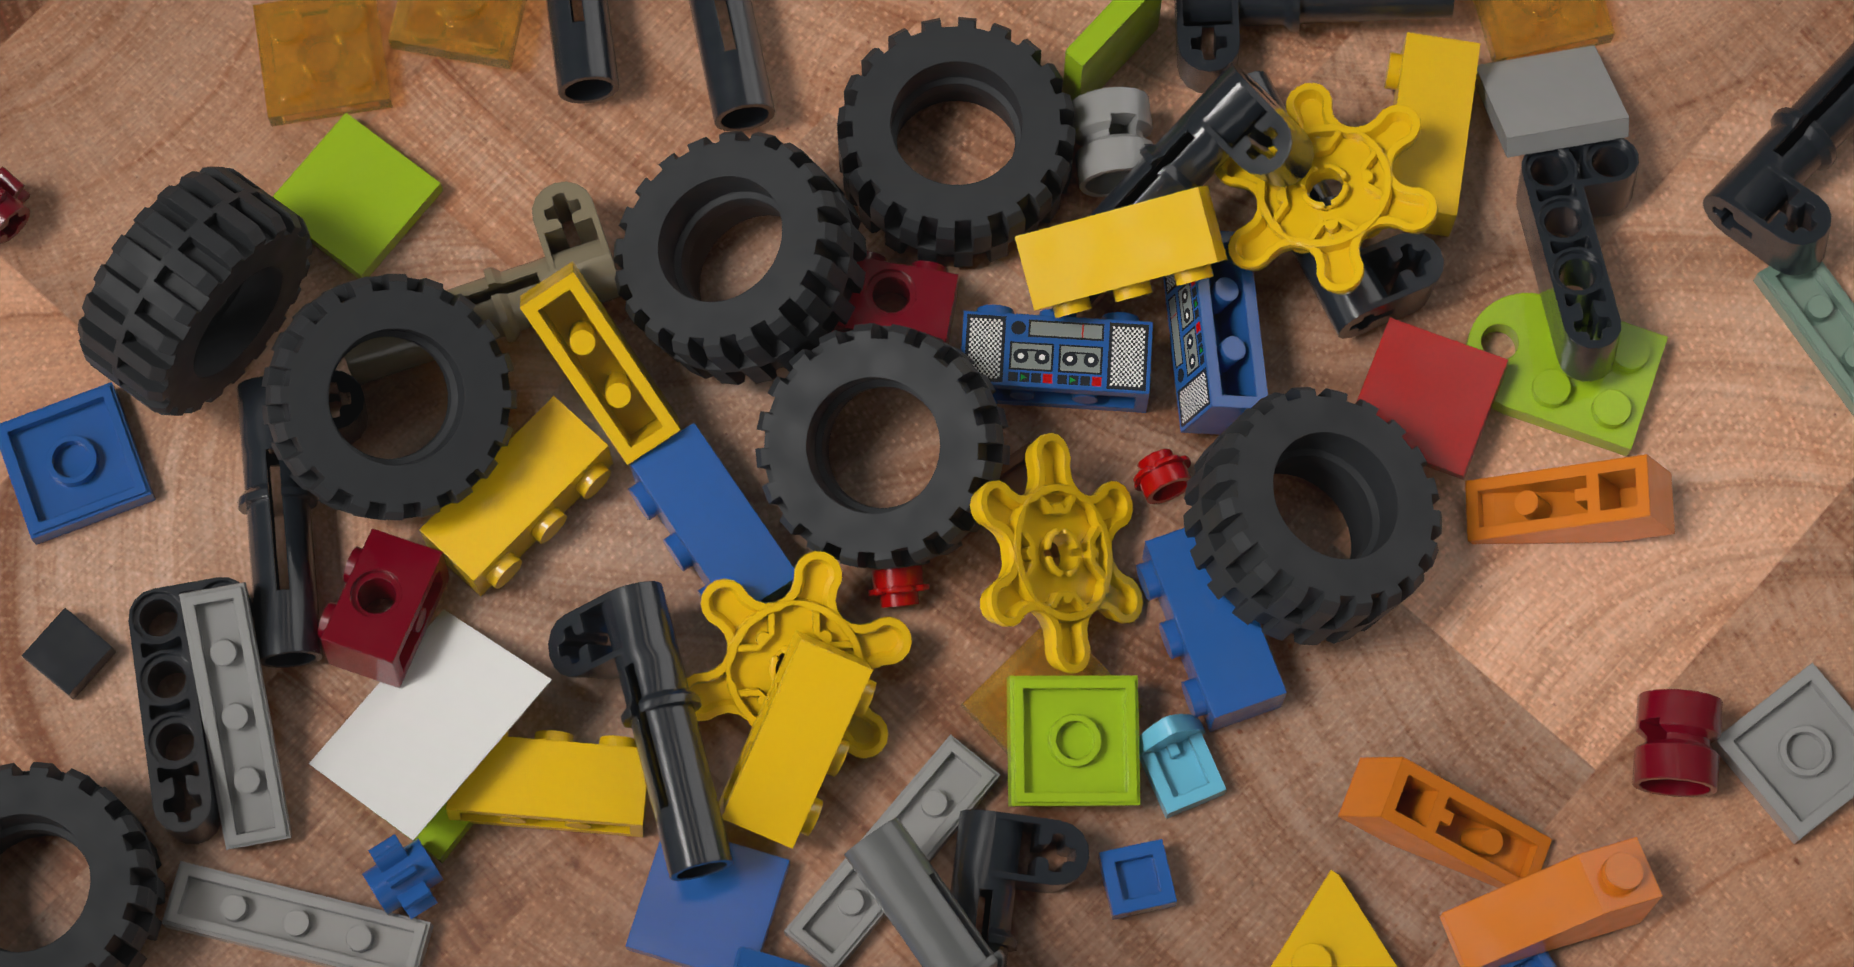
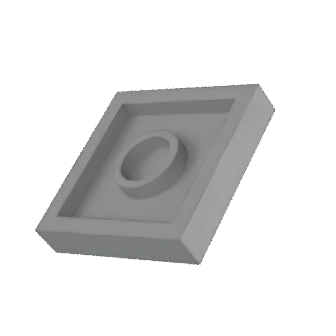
M1595 45L1481 64L1477 67L1475 86L1507 158L1629 137V115Z
M1813 663L1721 733V737L1717 741L1710 744L1793 844L1797 843L1854 798V711Z

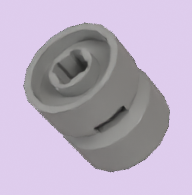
M1102 88L1082 94L1072 101L1074 109L1073 128L1076 129L1075 142L1083 146L1077 150L1075 160L1079 189L1084 194L1093 197H1106L1143 158L1139 151L1144 144H1153L1151 140L1145 139L1151 134L1153 129L1149 96L1145 91L1137 88Z

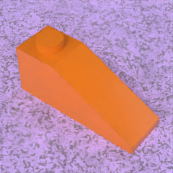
M1647 454L1465 481L1467 538L1471 544L1608 543L1675 534L1672 473Z
M1360 757L1338 814L1339 818L1390 845L1497 888L1540 871L1552 842L1550 837L1405 757Z
M1634 837L1572 856L1447 910L1440 915V920L1460 967H1498L1640 924L1663 895L1638 838Z

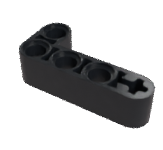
M1624 138L1526 154L1521 163L1516 194L1519 218L1558 363L1567 375L1579 381H1595L1605 377L1611 371L1615 362L1621 333V319L1593 218L1621 213L1628 207L1632 199L1639 165V154L1634 145ZM1601 174H1608L1614 177H1606ZM1540 183H1548L1553 186H1545ZM1553 234H1562L1568 238H1560ZM1566 286H1577L1584 290H1573ZM1587 326V331L1582 332L1581 327Z
M216 577L153 588L139 595L129 610L128 622L153 810L156 819L176 840L185 844H200L208 841L218 832L221 819L179 594L240 583L229 577ZM248 593L255 629L254 604L252 597ZM164 612L178 614L177 623L168 634L163 636H152L149 634V627L156 616ZM172 673L186 675V683L182 691L171 698L157 696L158 686L167 675ZM182 734L194 736V747L190 754L178 761L166 759V748L174 737ZM177 782H186L189 794L200 805V807L191 810V820L183 822L176 814L184 811L186 807L184 790Z

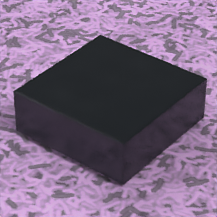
M64 608L21 656L74 700L113 657L116 651L69 610Z

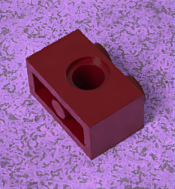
M867 251L865 260L857 262L866 272L863 289L860 294L852 292L849 300L856 308L848 323L844 325L838 322L832 332L835 330L848 332L854 330V325L875 323L881 326L895 324L913 328L940 338L949 345L958 298L959 274L949 273L945 266L935 262L914 261L911 266L887 262L886 257ZM895 293L904 297L908 303L902 310L888 313L880 310L875 305V302L882 295Z
M372 528L363 548L355 547L347 560L343 575L346 585L338 602H330L326 606L319 622L318 637L321 638L330 665L400 688L449 581V574L442 551ZM389 599L394 601L392 607L385 612L374 614L365 611L376 600Z

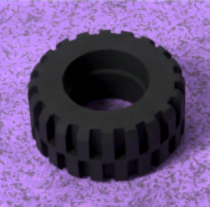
M958 17V26L942 27L940 18L922 21L921 33L911 36L908 30L903 28L888 36L887 52L884 53L879 48H873L861 60L862 75H851L844 89V106L839 108L837 121L839 168L843 174L844 191L848 201L854 206H859V218L864 226L871 233H877L880 229L885 232V245L899 254L904 253L907 246L918 249V261L937 263L938 255L954 257V267L972 266L973 255L986 253L990 262L1008 256V243L1014 241L1015 236L1037 231L1040 221L1043 223H1050L1060 209L1061 194L1067 193L1072 173L1076 131L1073 128L1074 109L1071 96L1062 92L1063 78L1055 65L1052 63H1047L1044 66L1040 65L1041 50L1028 39H1024L1019 45L1011 42L1012 30L994 23L990 31L976 28L977 18ZM963 101L985 107L999 116L1013 133L1015 148L1013 156L1007 164L992 176L971 184L949 185L927 179L908 166L898 151V134L912 116L926 107L941 102Z
M742 131L724 132L719 135V142L713 143L708 137H704L688 144L689 152L683 156L678 157L675 153L671 154L658 164L662 171L652 181L646 177L637 188L635 193L640 198L634 208L626 207L619 224L625 231L624 239H616L614 245L613 261L622 268V270L616 271L615 283L618 295L626 301L625 311L633 323L645 332V335L676 362H680L690 372L705 379L714 376L722 384L740 385L745 382V376L747 375L753 382L758 384L774 380L777 377L776 370L784 367L791 372L793 367L789 361L802 349L812 351L820 345L819 338L831 333L838 322L844 325L848 323L856 308L849 302L852 292L860 294L864 285L866 272L857 262L864 261L867 256L866 238L858 231L861 220L855 207L844 197L845 193L804 151L790 142L783 144L776 136L762 132L752 134L750 139ZM759 216H780L782 221L780 247L773 264L763 278L749 290L736 297L716 302L701 301L700 276L708 253L718 239L729 229L745 220Z
M203 167L200 172L191 171L182 176L179 184L176 186L169 185L157 195V200L149 208H143L133 219L135 223L125 235L121 234L113 245L111 256L98 269L93 279L95 285L92 291L86 294L82 305L84 316L79 319L78 333L80 336L79 343L86 361L150 410L160 415L183 416L184 413L198 411L204 402H213L223 394L225 387L230 383L234 384L245 373V368L252 360H257L266 349V343L273 333L279 331L286 320L285 314L290 305L295 304L301 292L300 283L302 279L307 277L310 267L308 257L312 254V242L304 220L233 168Z
M384 274L356 279L333 287L321 293V296L312 302L305 304L292 317L293 321L287 329L277 337L271 349L274 351L270 366L265 367L262 387H266V405L261 406L264 425H269L273 442L270 444L278 460H283L292 472L290 477L302 489L309 490L319 498L318 501L335 510H341L353 514V516L377 520L422 518L440 512V508L450 503H459L473 493L471 487L481 478L487 479L498 465L494 458L500 447L508 446L513 431L512 427L507 426L510 409H517V390H510L508 372L514 371L509 352L502 353L495 340L500 334L490 319L482 320L473 311L476 305L461 293L454 295L444 290L442 283L427 278H409L406 274ZM379 337L405 339L427 351L438 363L444 375L448 393L446 416L435 437L417 452L394 459L374 457L352 446L337 429L329 406L330 383L340 361L359 344Z
M875 323L854 325V330L848 332L835 330L820 337V345L812 351L802 349L789 361L793 367L792 371L786 378L777 376L768 391V394L775 398L769 412L760 411L756 429L765 431L764 448L755 449L757 468L766 469L769 483L762 486L768 503L779 506L783 513L779 521L792 535L802 536L807 541V548L812 551H825L839 560L840 564L857 568L893 569L928 564L930 559L939 555H948L963 545L961 540L968 533L978 532L982 525L978 524L971 514V497L985 483L1000 480L1003 464L1009 465L1010 446L1004 445L1003 429L1009 426L1004 409L997 407L993 394L996 390L988 377L979 373L972 365L974 361L960 349L954 348L943 342L942 339L927 333L895 324L881 326ZM878 387L899 388L920 399L933 414L940 438L938 463L927 486L912 500L889 508L870 507L848 496L837 483L829 459L831 431L842 409L859 393Z
M1311 387L1291 388L1285 394L1274 392L1261 398L1251 409L1247 408L1201 454L1194 465L1195 475L1187 482L1184 496L1186 505L1192 506L1183 515L1185 534L1187 538L1195 537L1196 545L1190 550L1196 568L1198 570L1205 568L1212 579L1207 584L1209 589L1218 600L1225 596L1235 606L1232 614L1247 625L1255 620L1263 625L1262 633L1281 641L1292 633L1294 634V642L1299 645L1317 646L1325 639L1335 644L1351 639L1359 631L1365 632L1413 594L1424 582V573L1433 567L1439 551L1438 544L1434 540L1442 534L1441 511L1433 510V504L1440 497L1434 477L1427 479L1423 471L1427 461L1418 446L1413 449L1410 448L1402 438L1406 431L1394 419L1387 423L1377 416L1379 408L1362 399L1353 404L1347 401V393L1325 388L1318 396H1316L1315 389ZM1274 474H1288L1305 479L1323 490L1334 501L1348 526L1351 540L1350 559H1337L1316 552L1306 546L1291 532L1282 519L1276 505L1273 491Z
M33 762L30 766V771H22L15 763L0 766V855L11 846L29 838L58 836L74 844L81 851L90 869L88 898L83 911L73 926L54 942L36 950L11 952L0 948V967H142L147 958L140 951L146 939L157 940L162 921L155 916L156 905L165 903V883L157 875V869L162 866L157 849L148 840L145 834L147 830L110 790L106 787L102 788L90 776L72 768L67 773H64L53 763Z

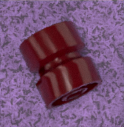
M1657 689L1640 693L1637 698L1635 731L1645 739V743L1637 746L1634 750L1632 785L1638 790L1663 796L1701 797L1715 794L1718 791L1720 755L1710 748V744L1721 737L1722 700L1708 693L1683 689Z

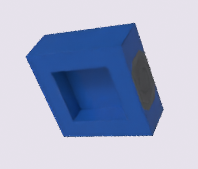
M1162 839L1099 852L1098 861L1112 920L1176 906L1177 898Z

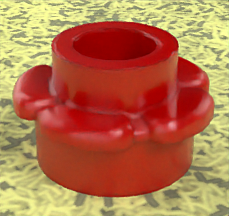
M1161 449L1145 456L1138 463L1139 472L1133 478L1135 490L1142 491L1149 504H1160L1178 497L1186 491L1187 482L1191 478L1188 468L1191 466L1190 458L1186 455L1180 457L1174 455L1171 449Z
M922 565L871 570L873 590H867L869 596L880 595L881 608L920 604L918 591L929 590L930 584H924Z

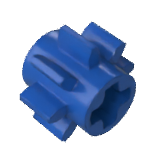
M394 834L368 850L376 865L363 872L362 875L387 915L403 907L409 917L413 919L438 903L430 888L444 879L419 839L403 847Z

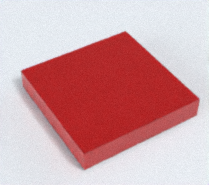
M1389 318L1357 401L1362 399L1379 408L1376 415L1387 423L1394 419L1406 431L1402 438L1410 448L1413 449L1418 446L1427 461L1426 467L1464 480L1505 376L1509 361L1500 356Z

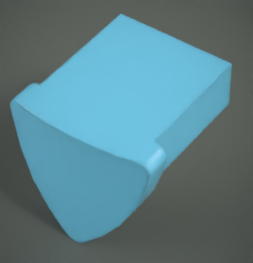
M1190 714L1166 716L1139 736V761L1144 768L1166 819L1223 796L1227 790L1203 738V734L1206 733L1199 718H1195L1194 715Z

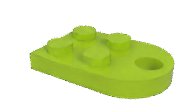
M1516 293L1500 298L1486 307L1475 320L1466 340V345L1483 350L1481 338L1491 332H1501L1510 337L1515 346V354L1507 358L1509 365L1492 408L1504 415L1627 457L1631 451L1668 337L1621 321V333L1615 362L1611 371L1605 377L1595 381H1579L1567 375L1558 363L1540 294ZM1587 326L1581 327V331L1586 332Z

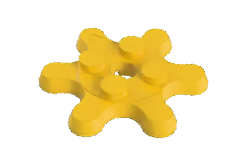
M1304 83L1290 92L1286 100V111L1307 133L1313 143V163L1306 176L1294 185L1286 187L1273 186L1241 168L1231 157L1215 172L1222 183L1233 188L1250 191L1257 199V211L1253 219L1242 228L1236 230L1230 238L1228 244L1229 256L1238 267L1249 271H1259L1267 267L1276 257L1284 252L1291 250L1297 253L1310 252L1316 260V275L1321 286L1329 292L1347 295L1358 288L1364 277V264L1360 256V246L1365 239L1373 238L1383 229L1389 228L1402 230L1410 234L1424 233L1437 218L1438 206L1431 192L1423 188L1401 184L1392 172L1394 161L1417 141L1421 132V120L1414 109L1398 104L1383 109L1375 119L1366 125L1359 127L1346 126L1334 117L1333 100L1329 91L1323 85L1317 83ZM1274 146L1268 148L1273 153V156H1275L1278 150ZM1333 179L1343 185L1339 195L1331 200V205L1325 206L1324 202H1318L1310 198V192L1318 182Z
M1047 433L1040 435L1027 447L1025 462L1028 482L1023 495H1018L1006 483L997 480L985 483L971 497V514L978 524L987 528L995 536L1000 546L1002 561L998 578L981 594L980 609L986 620L1002 627H1013L1019 624L1025 615L1031 612L1038 619L1042 627L1045 655L1048 663L1054 669L1074 674L1083 671L1088 665L1090 645L1087 627L1089 619L1095 611H1099L1106 618L1122 624L1134 622L1139 618L1142 611L1143 599L1138 584L1118 569L1112 552L1113 538L1116 532L1130 521L1133 503L1129 491L1123 484L1117 481H1109L1102 484L1090 496L1082 493L1072 479L1070 469L1071 456L1066 442L1058 434ZM1052 543L1056 544L1059 550L1060 563L1058 567L1051 556L1044 555V550L1051 549Z
M812 551L798 560L794 568V580L790 591L785 597L776 602L764 603L755 600L745 591L741 584L732 579L723 578L715 580L707 585L703 591L700 604L706 619L724 633L727 641V653L723 662L715 669L694 673L686 677L689 690L698 694L702 706L695 712L697 721H706L721 714L732 713L742 716L753 727L775 678L776 664L779 656L782 653H786L796 630L866 660L872 669L883 665L896 664L903 660L910 651L912 644L911 633L902 621L890 616L880 617L870 623L861 625L850 623L844 619L838 612L835 601L837 590L842 581V569L833 555L825 551ZM869 707L862 718L853 715L843 736V739L850 741L848 752L859 758H869L877 755L887 744L889 734L887 724L880 715L873 712Z

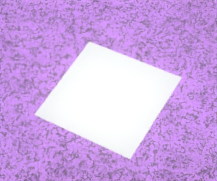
M443 609L426 629L401 687L397 688L380 682L309 764L414 840L552 679Z

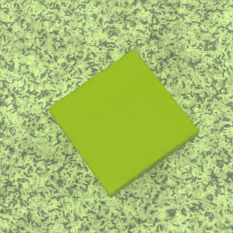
M1112 0L1066 49L1062 92L1069 94L1073 101L1082 94L1101 89L1158 29L1162 0Z
M345 113L272 197L304 220L313 245L360 279L369 277L442 193L443 188L439 181L348 113Z
M1138 675L1006 677L1008 807L1140 805Z

